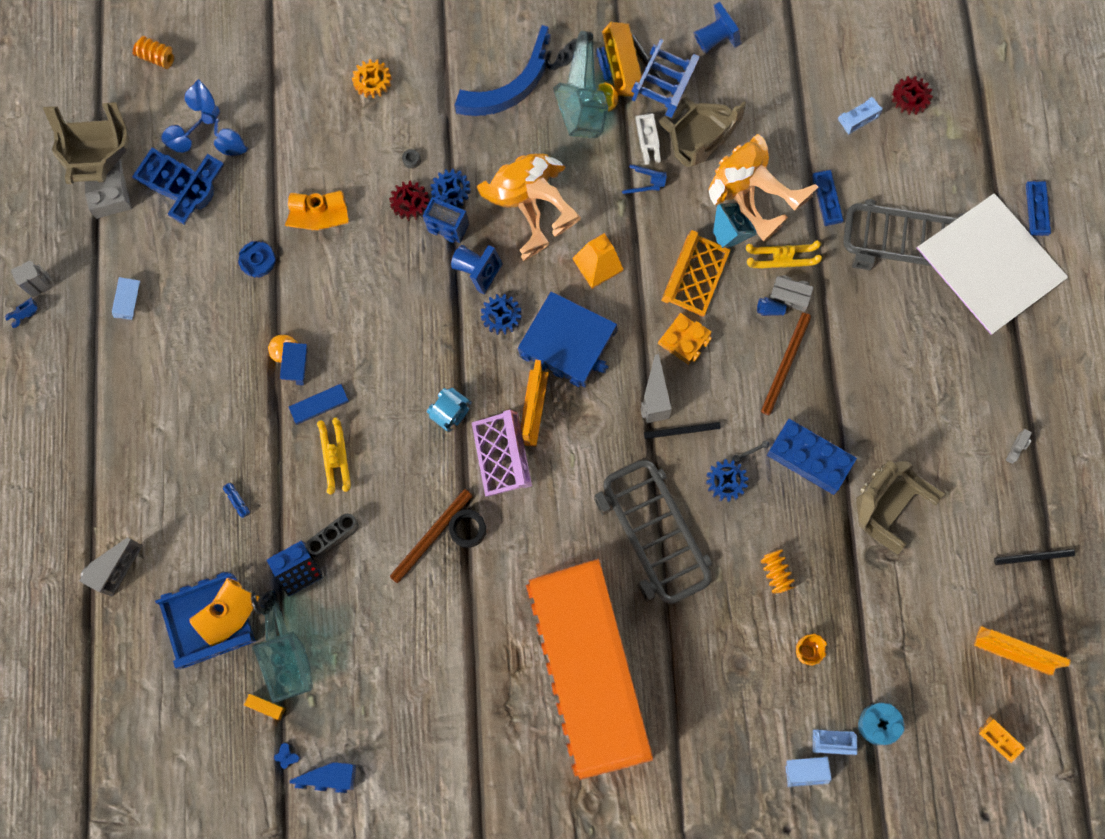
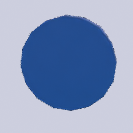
M252 241L246 244L239 252L238 264L241 270L246 275L254 278L269 274L276 263L272 248L265 242Z

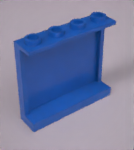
M550 292L517 349L523 360L528 362L530 360L533 362L540 360L543 370L549 369L553 371L555 376L569 379V382L574 386L579 387L581 385L586 387V380L610 338L616 335L618 328L616 323Z
M228 572L220 573L216 579L201 580L194 587L185 586L179 589L180 592L175 594L166 593L160 596L161 599L155 600V603L160 605L176 660L173 661L175 669L181 670L256 642L249 618H247L241 629L222 643L212 647L198 634L189 620L213 602L227 578L237 581L235 575L228 574ZM221 604L214 605L216 611H224V607Z

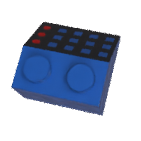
M302 540L266 559L275 578L288 597L324 578L313 556L307 551L306 544Z

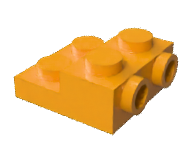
M680 313L658 341V344L689 365L691 361L696 362L699 358L701 348L703 346L707 347L711 342L712 338L710 336L712 331Z

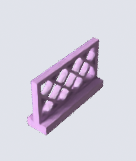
M506 410L503 411V414L472 422L485 496L490 497L522 487H531L532 483L518 412ZM504 419L505 425L501 431L494 428L498 420ZM485 424L489 428L485 435L482 436L479 434L478 426ZM492 430L499 433L494 443L487 439ZM503 436L508 440L505 450L498 446ZM485 442L493 445L488 454L483 453L482 450ZM496 448L503 452L498 462L491 458ZM506 455L510 456L512 460L509 468L501 464ZM489 460L496 464L491 473L486 471V464ZM499 467L506 470L501 480L494 476ZM511 473L515 476L516 484L509 486L505 481ZM492 479H495L499 482L496 490L490 491L489 484Z

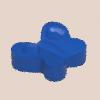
M283 743L280 746L279 753L274 755L275 761H279L283 769L300 760L299 755L290 752L288 743Z

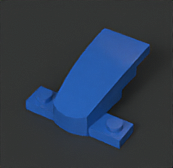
M152 147L132 178L148 188L175 200L176 202L168 212V216L185 225L195 209L201 210L211 201L214 195L212 183L223 168L224 163L207 153L195 172L184 163H179L169 155H164Z

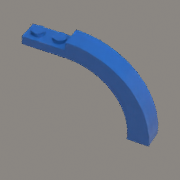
M541 25L531 58L526 68L516 79L492 91L470 92L460 89L454 105L456 114L468 116L495 114L507 110L525 99L537 86L545 71L544 58L546 50L544 49L546 45H549L551 39L548 26Z

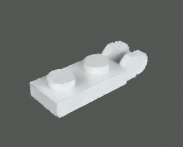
M654 114L635 116L645 165L650 162L648 155L650 150H654L656 163L661 162Z

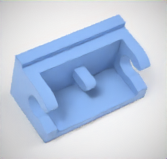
M871 97L853 110L842 113L838 120L849 135L879 118L882 107Z
M119 277L112 308L114 318L132 320L140 286L139 280Z
M813 730V753L857 755V735L854 732Z
M828 757L786 761L785 769L788 787L829 784L831 781Z

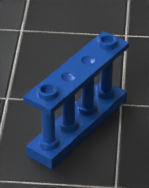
M660 39L658 45L654 44L651 49L650 55L652 57L640 81L635 82L631 92L634 93L632 101H636L640 93L665 104V107L668 108L665 115L672 118L700 56L693 53L691 60L681 59L661 50L660 48L664 40ZM659 56L683 67L685 72L681 71L679 73L655 62V59ZM651 68L677 79L679 85H672L650 75ZM644 82H650L670 91L674 95L673 98L670 96L667 98L643 87Z

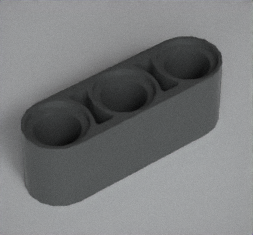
M349 513L341 515L307 541V551L315 557L324 556L356 532L359 527L357 519ZM348 519H352V526L349 528H345V521ZM332 531H336V538L333 540H329V533ZM321 543L320 550L313 552V545Z

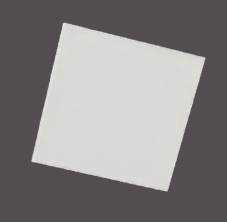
M995 193L917 247L920 253L991 335L1068 278Z

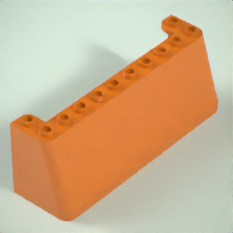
M599 559L530 579V584H527L526 588L529 599H534V603L531 604L533 615H538L540 623H537L536 627L538 635H543L544 643H541L543 654H548L550 662L546 663L548 674H553L555 682L551 683L554 695L558 694L560 700L556 705L559 715L564 716L565 723H561L564 736L568 735L570 739L567 748L569 756L574 755L575 764H572L574 776H579L581 780L653 761Z

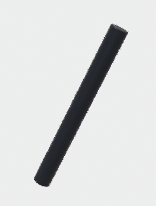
M633 34L632 39L636 52L647 67L650 58ZM651 68V75L663 80L659 72ZM660 87L665 96L670 93V91Z
M720 422L646 431L643 433L644 439L718 430L721 429Z
M1074 549L996 557L994 558V564L1005 565L1075 556Z

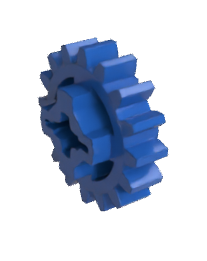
M445 169V174L443 175L439 172V178H433L435 184H431L432 197L456 207L458 203L463 206V199L468 200L467 194H471L470 182L467 181V176H462L461 171H458L456 174L454 169L451 170V173H448L447 169Z
M496 294V299L489 297L490 303L484 302L483 304L486 309H481V313L484 314L481 316V320L485 321L483 323L484 327L490 326L489 332L496 330L497 335H499L500 331H503L504 335H506V330L508 329L513 332V326L518 327L519 323L517 320H521V315H519L521 308H517L519 306L518 302L513 303L512 296L506 299V294L502 298H499L498 294ZM489 317L491 319H494L496 323L494 324L493 322H491Z
M724 459L722 465L717 461L716 468L714 466L710 467L712 473H707L706 476L710 479L706 480V484L711 485L708 488V492L714 491L713 498L718 495L720 496L719 501L726 498L727 502H730L731 497L734 500L738 499L737 494L743 496L744 491L742 489H747L748 487L744 482H747L749 478L743 476L747 471L740 470L741 464L735 466L734 460L728 464L727 459ZM722 469H731V471H723ZM732 475L730 482L722 486L724 483V479H727ZM736 475H738L740 479V485H738L739 483L736 482ZM714 477H716V479L718 480L717 487L714 483ZM730 490L731 493H725L723 491Z

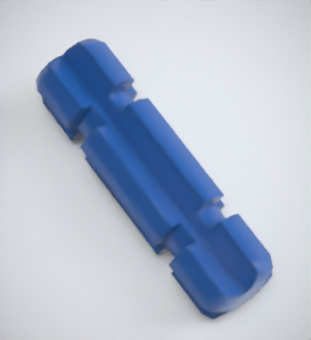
M604 46L598 47L596 53L604 80H612L613 77L606 48Z
M232 483L224 485L223 490L228 495L227 497L237 510L241 518L248 516L250 511L244 506L245 503L239 493L235 491L234 485Z

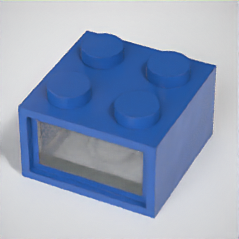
M434 197L431 198L423 214L428 232L433 235L440 234L452 243L455 241L460 243L469 226L465 210Z

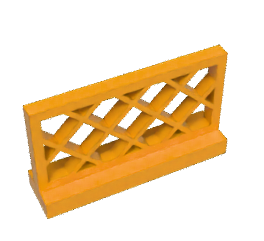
M691 230L686 237L661 301L667 304L668 302L704 317L730 249L722 248L721 245L698 235V232ZM697 243L705 244L707 251L699 253L696 247ZM719 250L723 252V258L716 261L713 251ZM709 253L712 263L704 265L701 256ZM697 258L701 267L693 270L690 260ZM714 265L717 273L715 276L709 277L706 268ZM703 270L706 279L698 282L694 272ZM691 274L694 284L686 286L683 278ZM708 282L710 291L703 294L699 284ZM696 286L699 296L691 298L687 289ZM684 290L688 300L682 302L675 299L677 293ZM701 298L704 304L702 310L695 308L694 300Z
M535 360L534 370H530L520 425L524 445L537 447L549 372L542 371L540 360Z
M979 627L974 643L975 647L1050 676L1054 674L1056 668L1069 666L1071 661L984 627Z

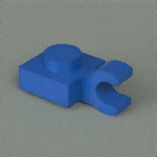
M32 297L17 306L15 311L6 314V321L14 318L16 320L11 326L13 328L18 327L20 319L31 317L36 313L38 309L36 302Z

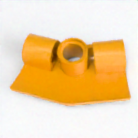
M342 190L322 196L317 193H313L310 196L292 192L289 194L288 208L290 212L285 222L287 227L322 230L349 223L346 201ZM321 202L319 206L313 207L315 203Z
M227 578L213 602L189 619L191 625L211 647L222 643L242 628L252 612L251 592L242 589V585L237 581ZM221 604L224 607V611H216L214 605Z

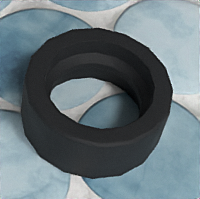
M464 509L457 512L451 518L449 533L457 545L464 548H472L483 541L486 535V524L478 512ZM466 517L475 519L479 525L477 536L470 540L460 538L456 532L458 522Z

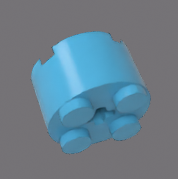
M443 388L438 394L439 399L435 404L433 403L429 406L427 413L431 420L447 432L453 430L451 428L453 424L458 426L469 411L467 405H471V401L454 388H449L448 390Z
M878 703L870 705L862 711L858 721V728L862 737L868 742L875 745H889L896 742L903 734L904 721L901 713L893 705ZM883 721L884 725L879 728L877 724Z

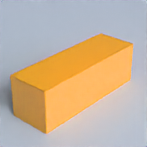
M253 694L248 695L244 706L277 720H281L286 709Z

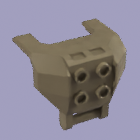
M684 96L680 100L681 103L677 106L673 117H663L659 120V123L670 133L675 158L684 166H695L701 162L704 163L730 137L743 119L746 102L744 101L740 106H735L732 111L726 105L695 104L688 97ZM685 108L689 110L675 125L672 123Z
M116 102L102 103L108 120L68 123L64 121L58 106L43 107L54 132L55 140L52 151L66 169L65 181L67 184L84 181L105 182L107 173L127 151L129 142L127 128Z
M888 460L881 468L878 467L872 475L873 479L869 484H864L860 490L861 495L856 498L859 527L868 535L899 555L907 543L889 531L891 524L915 494H919L935 506L945 494L916 475L912 470L913 465L907 461L893 463Z

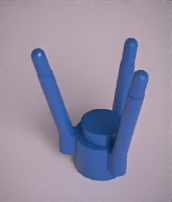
M629 165L636 172L651 175L650 184H653V186L623 190L622 193L659 191L660 187H665L667 173Z

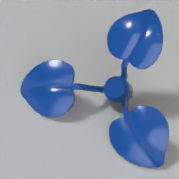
M199 79L186 91L184 97L186 104L192 110H201V118L186 133L181 126L171 125L162 134V142L165 146L176 152L184 153L189 151L192 146V141L188 135L202 122L206 124L215 123L214 134L217 138L214 140V146L219 152L228 156H238L248 150L240 135L234 130L224 128L218 133L219 119L217 117L220 114V109L215 105L214 98L208 88Z

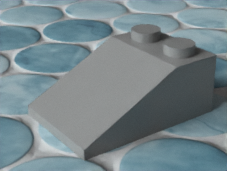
M120 159L107 173L105 182L85 181V196L88 209L96 219L132 209Z
M659 354L654 357L644 401L641 402L640 407L642 418H646L647 423L669 419L672 410Z
M127 537L89 563L81 572L79 581L100 593L113 597L143 545Z

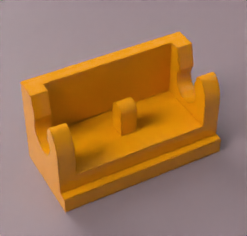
M990 716L986 720L987 723L979 728V734L1012 763L1025 747Z

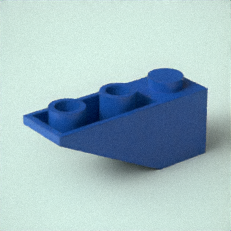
M333 762L289 780V783L295 784V788L307 789V785L315 786V790L327 791L328 787L335 788L336 793H347V790H353L356 765Z

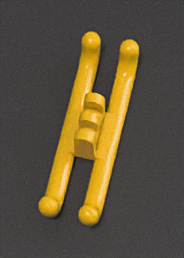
M815 241L809 245L753 247L749 243L746 245L748 253L773 254V260L754 261L753 258H748L747 265L758 269L813 266L821 262V255H816L810 259L792 258L795 253L817 250L821 243L820 241Z
M337 417L332 420L337 447L335 444H329L325 422L322 420L317 422L327 478V493L329 495L335 493L333 468L336 467L341 468L342 490L348 492L351 489L343 429L340 419Z

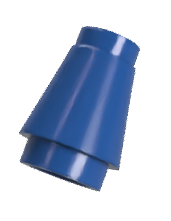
M767 297L759 299L757 313H760L761 316L785 315V304Z

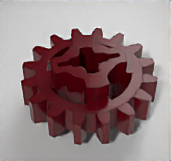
M907 76L905 81L901 78L899 83L895 84L892 96H894L892 102H897L895 108L901 107V113L906 110L908 115L911 112L918 115L919 110L923 113L926 107H929L930 101L933 98V95H930L932 89H927L929 83H922L923 78L918 81L916 76L913 79Z
M403 181L402 187L396 185L397 191H391L393 197L389 198L390 203H392L390 207L391 210H394L395 216L399 215L401 220L407 217L408 221H410L411 217L417 220L418 214L423 217V210H426L430 202L428 192H425V187H420L419 182L412 185L411 181H409L408 185ZM407 197H409V199H411L412 205H410V203L407 201V200H408Z

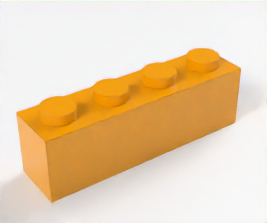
M610 22L603 29L602 35L615 89L618 96L633 97L632 88L635 82L640 81L642 76L629 24Z

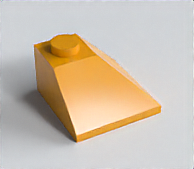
M605 233L588 242L573 257V261L591 289L624 271L615 248Z

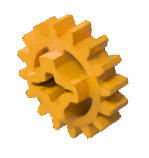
M369 59L367 64L362 61L363 66L357 65L358 71H353L354 77H352L355 90H358L360 95L364 93L365 98L369 95L375 98V94L381 97L382 91L387 92L386 86L391 87L390 80L392 78L389 68H386L385 63L379 64V60L372 63V60Z

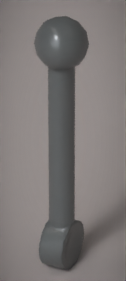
M763 441L761 445L741 455H734L733 460L735 463H738L741 458L762 448H768L770 444L768 441Z

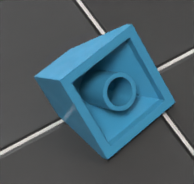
M737 203L719 204L717 206L713 233L716 236L717 243L722 248L733 247L757 234L751 221L740 212Z

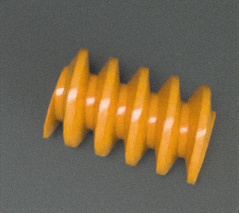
M141 36L134 44L132 51L134 56H138L140 59H144L152 64H157V66L164 69H169L174 61L172 47H166L165 44H160L151 38L147 39L146 36Z
M783 549L765 555L760 561L761 564H767L763 570L770 571L766 578L773 579L769 586H776L771 591L773 594L783 593L796 588L790 586L794 579L787 578L792 573L785 572L789 565L782 564L786 557H779Z

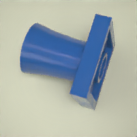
M720 1L714 5L716 21L693 32L697 43L705 54L727 37L734 48L741 45L739 28Z
M461 245L456 249L451 260L452 269L470 274V278L477 291L484 295L503 265L496 249L490 245L487 246L482 256Z

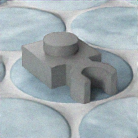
M1024 429L1018 434L1006 461L1012 464L1014 461H1017L1020 452L1023 449L1026 450L1031 443L1029 437L1032 432Z

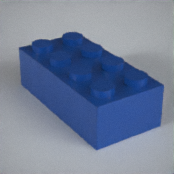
M789 418L766 455L833 495L839 490L857 459Z

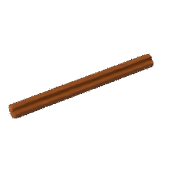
M803 312L797 323L761 409V413L765 415H770L810 322L811 315Z
M464 489L392 572L390 578L395 583L400 582L448 526L451 518L472 498V494Z

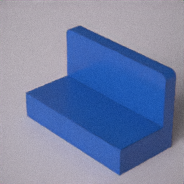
M283 343L281 380L296 381V385H304L307 344Z

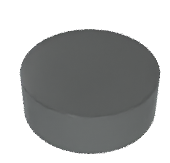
M414 149L406 150L402 155L403 164L407 168H416L421 162L418 151Z

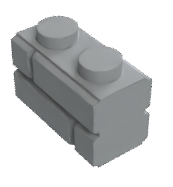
M28 261L22 264L21 267L17 266L11 269L16 284L31 297L40 295L41 292H46L52 287L50 275L47 271H43L39 264L35 265L33 262Z
M786 275L777 276L770 299L785 304L787 307L805 312L810 301L813 286H810L806 281H793L791 277Z

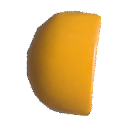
M600 83L599 89L593 92L592 103L594 108L601 113L612 111L617 106L619 96L616 89L609 83Z
M280 334L271 339L268 351L274 361L282 362L284 342L298 343L289 335Z
M817 634L803 636L796 644L797 658L800 662L809 666L819 664L826 656V641Z

